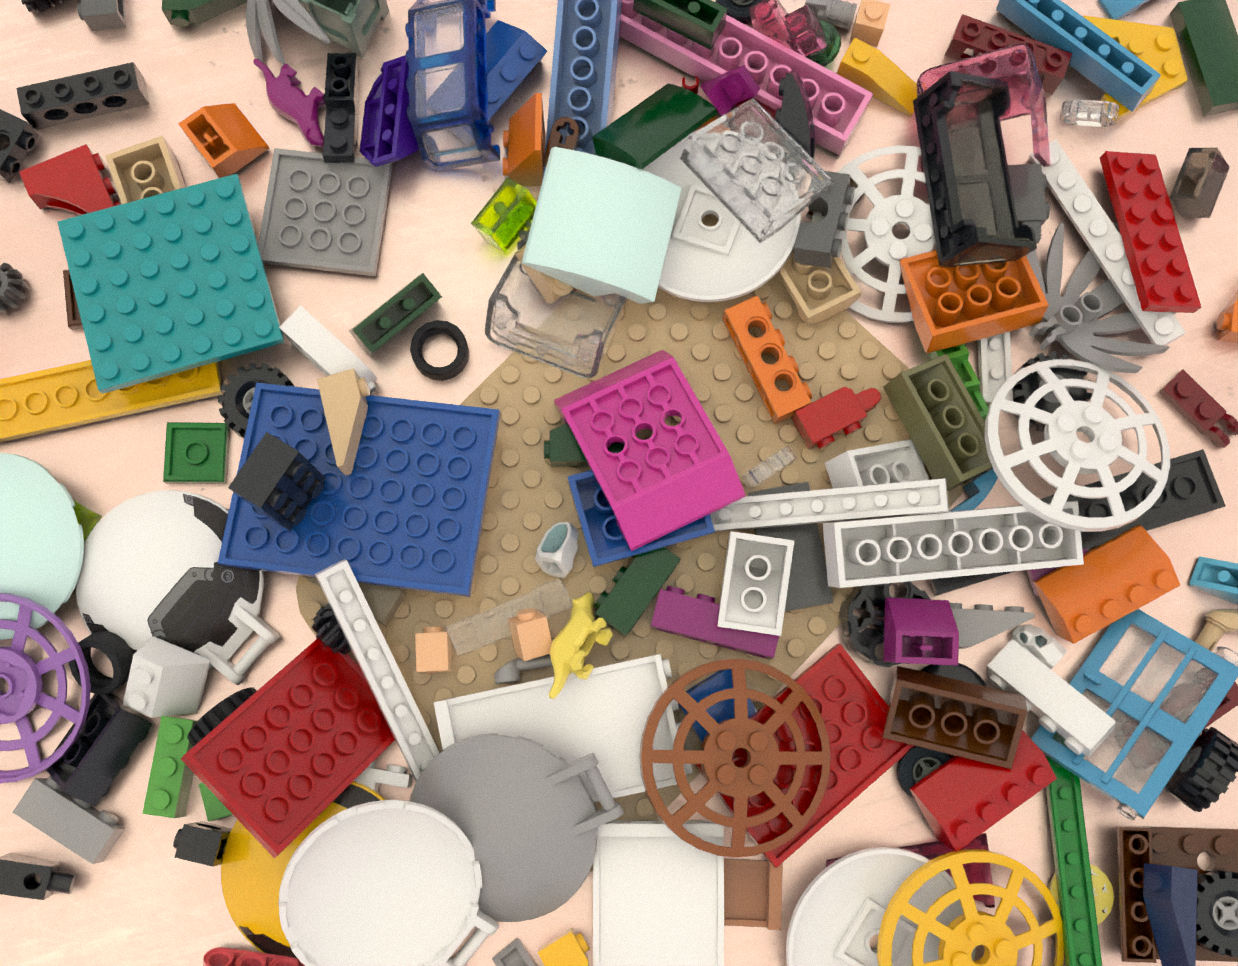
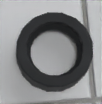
M435 320L425 323L417 329L411 339L410 352L415 366L424 376L432 380L444 381L454 378L463 371L468 362L469 348L465 335L458 326L448 321ZM437 334H446L452 337L458 348L454 361L444 367H433L425 361L422 354L425 341Z
M96 631L78 642L88 666L91 693L97 695L109 694L128 681L133 653L126 641L120 636L109 631ZM91 647L99 649L107 655L112 663L113 678L105 676L97 670L92 662ZM76 659L69 662L70 670L77 683L81 686L79 668Z

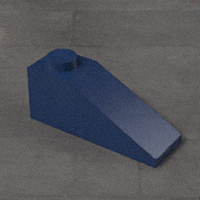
M1144 863L1143 899L1162 966H1195L1198 870Z

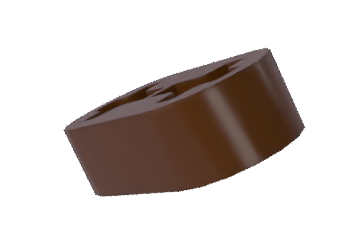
M562 117L554 122L544 155L545 167L547 166L551 148L559 147L577 150L581 132L574 119ZM566 125H570V129L574 133L573 135H567L565 144H562L563 136L559 133V130L565 129Z

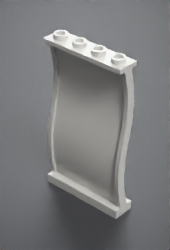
M661 654L601 666L593 668L587 680L579 679L574 673H571L555 699L549 698V691L554 682V677L434 702L442 748L444 750L460 740L481 734L498 733V736L515 738L521 736L544 745L543 748L555 755L558 759L560 757L563 758L567 763L594 753L599 762L597 767L613 798L645 792L639 757L641 736L647 717L655 702L668 687L666 679L672 678L669 660H662ZM674 699L667 706L658 723L653 741V750H673L674 739L681 722H675L673 711L679 710L678 702ZM652 763L657 789L677 784L673 772V764ZM684 764L686 778L687 774L693 773L691 764ZM580 773L593 802L599 801L586 773Z
M613 820L599 826L596 854L593 862V966H724V856L699 850L686 843L668 829L662 820ZM687 820L682 825L686 830L702 840L723 846V825L702 820Z

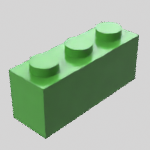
M161 716L142 814L168 818L186 817L194 773L181 758L194 747L187 739V736L198 720Z

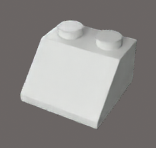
M152 636L133 655L123 706L151 718L196 713L199 710L211 660Z

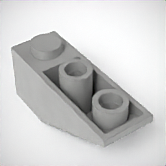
M950 603L959 631V649L972 647L1034 618V613L1024 612V607L1006 606L1005 611L993 610V605L976 604L974 609H962L961 603Z

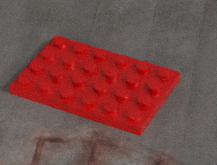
M316 639L184 754L181 760L270 855L276 858L395 738L361 668L348 654L344 655L340 652L335 654L330 647H324L322 640Z
M836 644L794 679L815 703L824 721L829 738L830 771L824 796L815 814L806 826L788 842L774 850L763 853L775 868L782 864L914 747V745L883 738L888 705L841 644ZM786 686L773 698L782 704L792 690ZM801 701L791 715L802 733L805 751H822L817 725L809 709ZM764 705L748 719L755 720L763 725L775 711ZM784 722L773 734V737L777 742L779 751H796L792 734ZM742 748L736 749L732 754V761L735 766L742 767L747 762V753ZM694 764L705 778L702 772L701 764ZM779 765L773 782L783 794L787 792L793 780L796 765ZM805 765L802 784L791 802L802 816L809 808L817 792L822 765ZM763 791L755 796L748 797L747 817L761 814L772 808L775 804ZM717 792V795L733 814L734 797ZM781 812L766 823L754 827H746V832L756 845H760L784 834L793 825Z

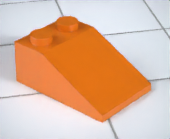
M535 93L509 119V130L503 131V147L508 148V158H503V176H508L510 186H542L545 155V121L542 93Z

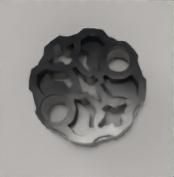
M911 581L896 582L899 588V594L896 598L930 599L926 591L918 589ZM892 583L855 586L847 600L842 602L839 610V619L842 622L843 628L842 639L847 648L857 653L866 663L891 667L892 665L908 664L883 661L884 657L878 659L875 655L876 646L879 643L884 645L885 623L875 617L885 616V597L892 598L889 593V587ZM854 609L862 612L861 618L853 614ZM869 624H870V625H874V629H870V628H866V627H867Z

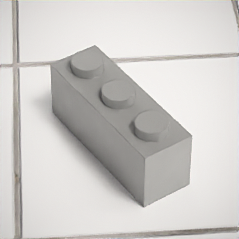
M51 776L48 778H35L12 812L91 864L104 862L125 830L123 826L117 823L119 821L117 816L106 810L99 812L91 804L64 793Z

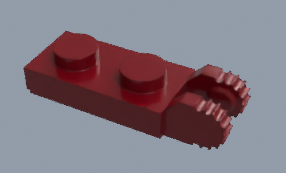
M1183 369L1159 391L1201 434L1204 433L1217 446L1225 448L1230 443V439L1220 428L1213 426L1216 422L1231 434L1238 435V421L1232 415L1227 414V411Z

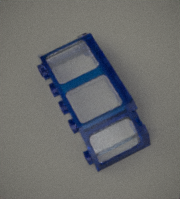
M417 0L408 10V23L405 25V31L408 37L409 48L406 51L409 77L406 80V86L409 92L410 105L407 106V116L411 123L422 160L434 171L500 161V146H491V133L494 132V126L488 121L485 19L491 18L490 12L496 11V0Z

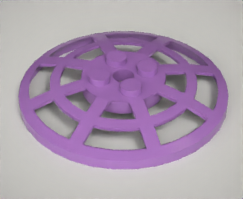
M0 593V602H12L20 605L17 621L0 619V629L15 631L11 647H0V677L6 679L9 684L7 693L0 691V724L15 721L21 739L0 740V751L24 748L29 765L22 769L0 770V783H9L35 776L54 765L72 747L86 722L90 705L91 684L88 666L82 649L73 633L61 619L46 607L28 598L10 593ZM33 610L41 614L64 636L70 646L69 648L58 653L44 635L30 627ZM28 636L41 645L47 652L48 658L35 663L24 652ZM76 659L82 686L80 711L66 704L67 677L63 664ZM53 669L56 671L58 681L57 698L42 692L43 683L41 675ZM38 704L51 710L52 713L45 724L33 733L27 715ZM61 716L73 722L75 726L63 745L52 755L41 761L37 741L44 738L54 728Z

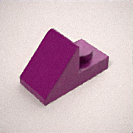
M744 65L710 79L700 86L722 118L728 114L734 104L754 97L760 90V87Z

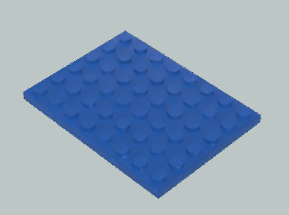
M256 382L237 474L265 433L268 432L299 451L326 479L320 495L311 500L306 508L305 517L300 524L294 525L291 531L257 511L233 492L218 564L228 567L316 577L315 573L345 559L358 583L470 597L501 415L499 409L374 395L366 396L368 410L352 474L345 476L336 464L319 389Z

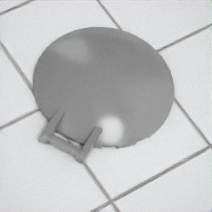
M498 733L481 734L460 740L444 749L427 765L419 776L413 788L410 802L423 804L444 814L455 822L468 837L474 848L475 861H479L482 874V888H480L478 901L479 910L495 921L521 922L544 916L556 910L574 896L588 876L596 854L598 827L619 818L624 813L620 803H615L597 767L599 762L594 753L567 763L563 758L560 757L558 759L555 755L543 748L544 745L521 736L517 738L498 736ZM580 773H586L603 807L602 809L597 810Z

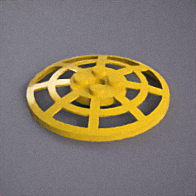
M964 849L957 852H949L931 859L916 869L900 885L891 898L883 915L878 934V966H892V941L901 915L918 924L912 944L911 966H1016L1018 950L1033 944L1031 966H1041L1043 954L1042 940L1054 933L1056 934V948L1053 966H1063L1064 962L1063 922L1057 903L1047 886L1034 872L1022 863L1002 853L985 849ZM972 862L992 863L1005 866L1012 871L1006 888L989 883L969 884L962 864ZM950 869L956 888L939 897L928 908L926 913L908 903L913 894L926 881L938 873ZM1024 877L1043 895L1051 910L1053 919L1038 925L1031 909L1017 896ZM985 894L1000 897L1001 900L995 914L977 911L973 895ZM960 899L963 910L962 915L955 918L948 926L935 920L946 907ZM1013 905L1024 916L1030 929L1015 936L1005 924ZM928 932H931L940 938L938 960L924 963V945ZM978 945H983L985 951L982 958L972 960L973 949Z

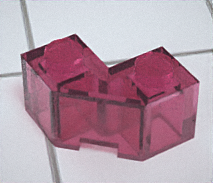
M763 0L749 8L754 30L804 57L826 47L821 23L808 5L788 13L779 0Z

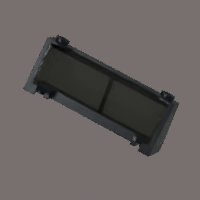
M949 71L913 100L939 266L955 267L1017 261L1037 249L1035 233L1032 227L1029 225H1020L1018 227L999 119L1006 113L1011 103L1007 81Z

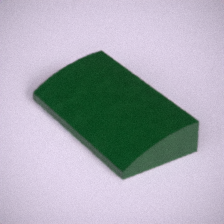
M1187 0L1178 2L1170 12V17L1204 117L1238 109V34L1226 0Z
M668 83L592 136L595 153L597 156L615 160L638 169H644L717 114V109L696 93Z

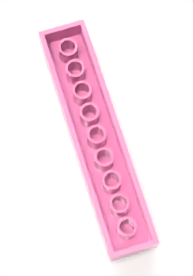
M622 0L619 36L691 76H697L702 82H706L744 65L760 87L758 93L752 98L777 110V108H781L783 96H779L781 78H785L787 72L797 71L810 101L815 143L839 156L869 106L873 93L728 15L726 16L723 31L713 48L709 50L633 11L634 0Z

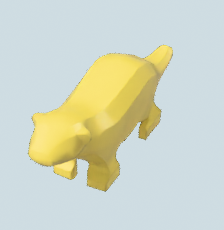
M589 592L572 600L571 617L552 641L550 656L554 669V682L549 691L550 699H555L561 692L569 674L574 673L579 679L587 680L594 666L591 664L584 666L585 657L589 654L595 642L607 646L613 636L611 630L605 628L606 622L603 618L599 617L595 621L594 597Z

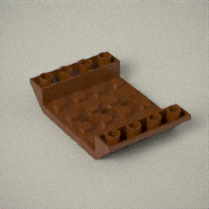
M1117 826L1121 961L1157 963L1156 959L1160 960L1143 899L1144 863L1198 870L1197 873L1206 874L1205 870L1221 869L1238 873V829ZM1202 852L1208 853L1211 858V864L1205 870H1202L1197 863V858ZM1218 908V913H1219L1218 917L1221 916V914H1220V911H1221V910H1220L1219 908ZM1196 942V961L1238 962V957H1230L1212 952L1198 946V942Z

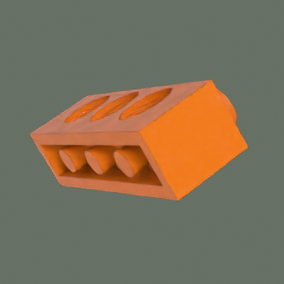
M757 295L725 309L722 319L774 424L792 417L795 411L811 404V391L806 382L801 383L797 372H799L798 365L792 355H787L783 347L785 345L784 337L779 329H774L770 321L772 314L768 305L765 302L761 303ZM757 327L763 332V336L753 337L749 334L748 329ZM766 353L772 354L776 358V363L766 364L762 360L761 355ZM784 380L789 384L790 389L788 391H780L776 388L774 382Z

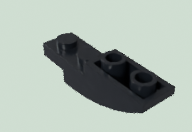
M327 53L323 159L325 163H354L355 146H358L359 131L357 53Z
M790 71L786 73L785 78L782 77L780 80L779 96H783L781 108L776 110L774 125L778 127L777 135L789 136V140H785L783 144L782 158H786L785 166L791 174L798 191L801 169L809 170L813 167L815 131L810 101L804 84L797 71Z

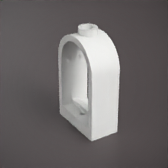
M301 305L279 327L290 343L326 376L354 368L360 378L365 377L370 395L374 394L377 386L374 384L377 380L375 374Z

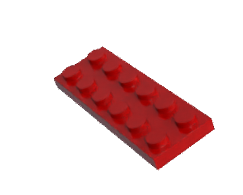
M1105 151L1099 159L1142 311L1195 313L1201 308V303L1156 154Z

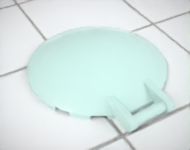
M0 453V593H10L28 598L46 607L54 614L62 603L68 601L80 575L84 554L82 524L77 522L73 509L76 505L70 493L63 484H59L47 468L27 457L9 453ZM0 602V619L17 621L20 605L12 602ZM33 610L30 627L37 630L49 621ZM0 629V640L12 639L15 631Z

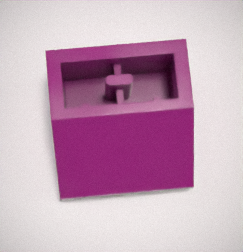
M885 597L883 661L908 664L958 665L959 631L949 600Z

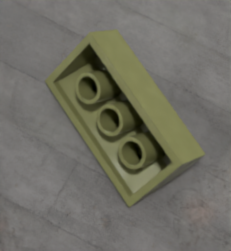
M947 354L903 371L883 386L933 479L945 478L947 491L993 468L986 449L985 422Z

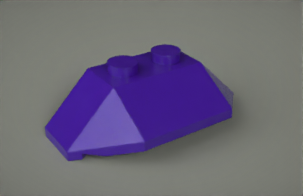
M408 55L383 63L380 69L382 73L374 82L365 101L359 151L375 167L398 161L421 149L426 98L411 58Z

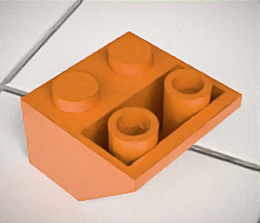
M235 103L201 107L178 123L187 138L218 178L233 175L270 149Z

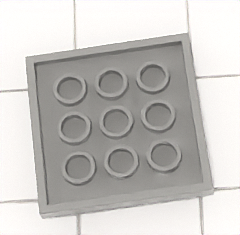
M274 148L258 242L263 264L376 276L393 167L392 162L375 167L368 159L355 157L354 163H325L323 153Z

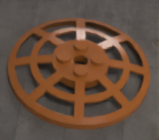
M744 659L716 660L699 665L682 674L671 683L657 699L647 717L641 736L639 755L641 777L646 795L654 811L666 827L681 840L699 850L718 856L736 858L756 856L774 850L791 840L806 826L815 814L824 796L829 779L831 760L829 738L824 721L815 703L806 691L790 676L778 669L757 661ZM724 669L732 670L733 689L712 693L698 703L684 690L688 684L706 674ZM745 669L770 675L786 684L792 692L781 704L765 693L746 689ZM734 698V718L717 723L705 711L720 701ZM674 699L688 713L677 730L673 750H653V741L658 723L667 706ZM747 699L761 702L772 708L775 712L763 725L755 720L748 719ZM801 701L807 706L817 725L822 751H805L802 733L791 715ZM696 720L708 733L703 740L701 750H684L687 734ZM784 722L792 734L796 751H779L777 742L773 737V734ZM738 748L744 749L747 753V762L742 767L735 766L732 761V754ZM652 763L673 764L676 783L687 801L673 815L666 808L658 792ZM684 764H701L702 772L708 781L696 794H694L687 781ZM779 765H796L793 780L787 792L783 794L773 782ZM805 765H822L817 792L809 808L802 816L791 802L802 784ZM763 791L775 804L772 808L761 814L747 817L748 797L755 796ZM717 792L734 797L733 817L718 814L705 804ZM698 812L713 823L732 827L731 847L719 846L704 841L690 833L682 825ZM781 812L793 825L787 832L769 842L744 847L746 827H754L766 823Z

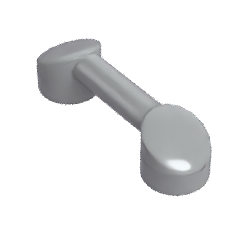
M550 654L527 661L516 658L506 663L495 672V684L520 681L519 671L553 667Z

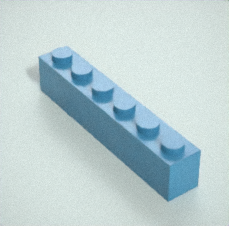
M999 0L996 10L1035 40L1072 53L1069 65L1131 112L1151 93L1161 76L1160 73L1061 0Z

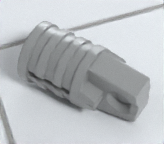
M806 0L803 15L825 24L828 23L850 30L857 4L841 0Z

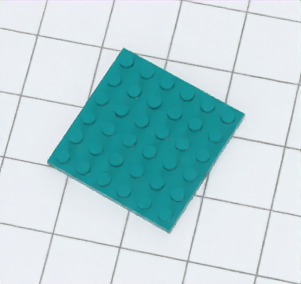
M238 174L57 222L97 387L102 394L285 343L283 333L279 328L280 322Z

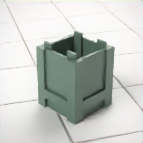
M299 0L331 41L350 49L352 53H357V56L361 58L365 55L368 49L367 44L381 19L385 20L389 13L386 0Z

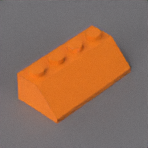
M1137 525L1083 554V565L1062 566L1033 581L1056 635L1073 644L1180 586L1170 558L1141 525Z

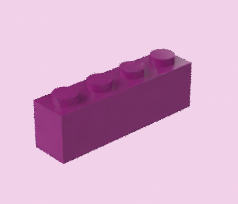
M667 586L666 590H659L650 624L651 629L768 660L774 658L779 636L718 627L720 604L715 603L714 597L704 594H697L696 598L684 595L685 590L673 586Z

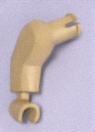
M1216 609L1208 612L1205 615L1207 623L1194 642L1213 652L1225 633L1238 632V609Z

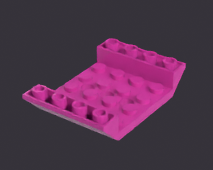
M663 349L554 399V403L564 423L568 424L613 510L617 525L631 551L746 497L730 454L674 357ZM670 416H678L682 419L676 426H668L664 423ZM642 429H649L653 432L652 436L646 440L636 437L637 433ZM615 442L625 445L619 453L609 452L608 447Z

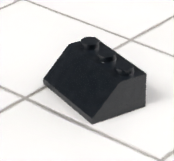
M113 693L94 694L90 700L86 722L78 739L61 759L46 770L64 793L96 806L99 800L110 790L111 783L119 771L126 767L137 745L146 738L152 723L142 713L123 706V700ZM73 724L72 727L69 729V731L64 736V738L57 746L55 751L63 745L65 740L71 734L75 724Z

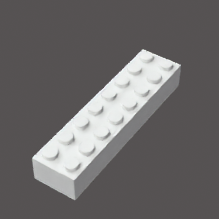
M1078 501L1066 502L1062 511L1079 516ZM1023 505L823 523L828 587L845 588L1084 564L1081 531L1066 529L1047 522L1031 513Z

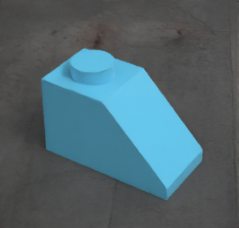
M1199 556L1189 584L1230 603L1238 604V563Z

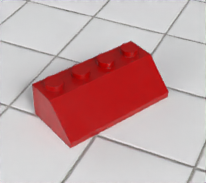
M1022 730L1012 769L955 755L909 789L937 840L957 852L1057 778L1044 753Z

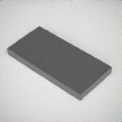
M809 482L748 492L747 496L810 491ZM817 523L754 529L755 535L794 540L785 612L833 603L831 587H828L827 568Z

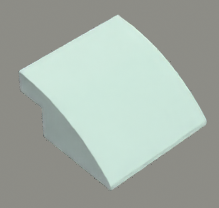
M553 147L548 158L522 264L594 297L617 293L638 304L654 302L682 188L647 171L615 160L585 152Z

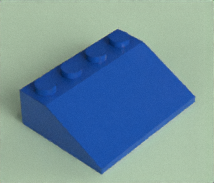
M592 470L568 476L569 488L593 567L715 533L710 514L631 551L617 525L615 514Z

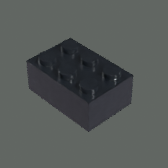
M266 432L228 488L257 511L291 531L294 525L300 524L305 517L306 508L311 500L317 498L322 492L326 477L299 451Z

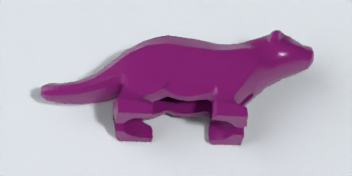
M254 59V65L262 71L265 77L266 93L271 107L285 118L296 123L303 138L310 145L323 148L324 136L319 126L318 111L320 107L326 108L324 93L313 87L309 95L306 96L300 88L296 87L301 84V81L295 77L297 72L287 63L281 67L279 76L276 78L267 65L259 59Z

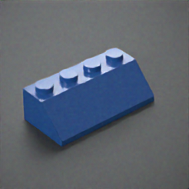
M497 20L429 99L425 107L470 145L542 61L547 50L525 30Z

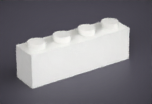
M1011 639L987 665L989 682L999 690L1005 689L1008 692L1024 695L1027 712L1031 710L1040 718L1038 720L1039 723L1051 733L1056 731L1066 739L1064 743L1074 753L1078 755L1083 753L1089 758L1114 731L1115 720L1015 640Z

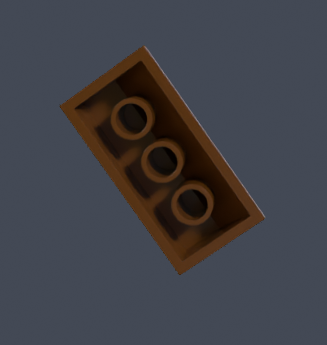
M897 666L889 698L883 738L1012 769L1027 714L1025 696Z

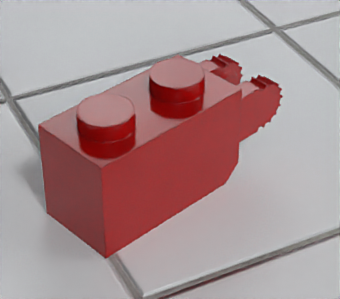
M842 387L795 411L791 419L808 449L810 450L818 446L820 450L834 443L835 436L843 432L848 436L861 429L860 423L867 417L866 413L873 410L879 404L882 395H880L881 392L872 387L856 395L852 389Z

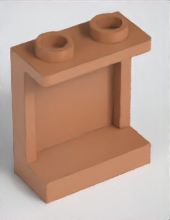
M724 858V926L766 927L768 930H781L783 863L775 868L768 860Z

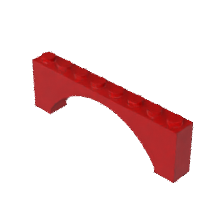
M87 144L19 171L29 197L40 210L51 207L84 215L121 205L120 201L115 202L113 195L117 191L109 176L105 178L102 172L107 169L99 153L93 154Z

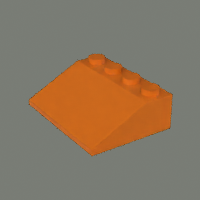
M998 234L988 236V237L999 238ZM984 245L961 260L999 257L1002 255L1001 247ZM937 250L900 259L899 262L915 328L926 354L1038 324L1041 322L1049 306L1026 255L1017 261L943 267L939 266Z

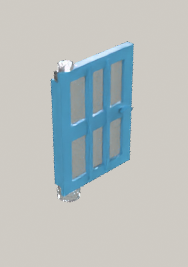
M1137 609L1111 623L1069 683L1116 721L1114 731L1089 758L1083 753L1080 755L1074 753L1064 743L1066 740L1056 731L1054 733L1049 732L1042 725L1039 726L1031 740L1040 748L1044 755L1118 802L1117 811L1130 820H1135L1138 815L1144 819L1238 678V653L1223 646H1217L1214 652H1211L1140 609Z

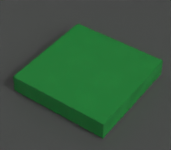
M167 422L163 482L166 484H227L230 428L226 423Z

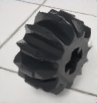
M327 603L319 609L313 618L314 624L312 629L317 633L316 638L322 640L324 647H330L335 654L340 652L346 655L352 652V649L330 604Z

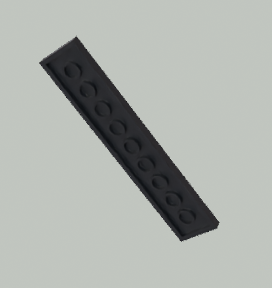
M1204 449L1170 459L1168 479L1160 497L1148 511L1135 521L1120 528L1106 531H1081L1082 549L1100 546L1137 525H1141L1146 531L1225 507L1226 505ZM1161 462L1153 464L1161 470ZM1130 472L1113 476L1115 483L1121 481ZM1141 472V475L1130 487L1119 493L1125 512L1135 508L1144 501L1152 492L1157 482ZM1101 481L1084 485V487L1089 488L1103 487ZM1069 494L1066 501H1078L1079 516H1113L1107 497L1088 499ZM1054 495L1041 498L1040 500L1045 503H1051ZM1016 571L929 579L934 595L938 596Z

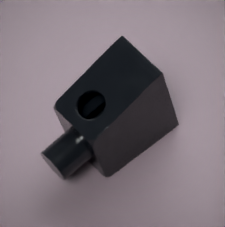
M11 852L0 857V894L45 900L52 896L54 892L71 894L76 875L59 872L61 862ZM35 874L41 877V884L37 882Z

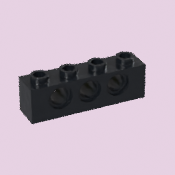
M134 62L16 88L21 115L35 130L150 104L145 79Z

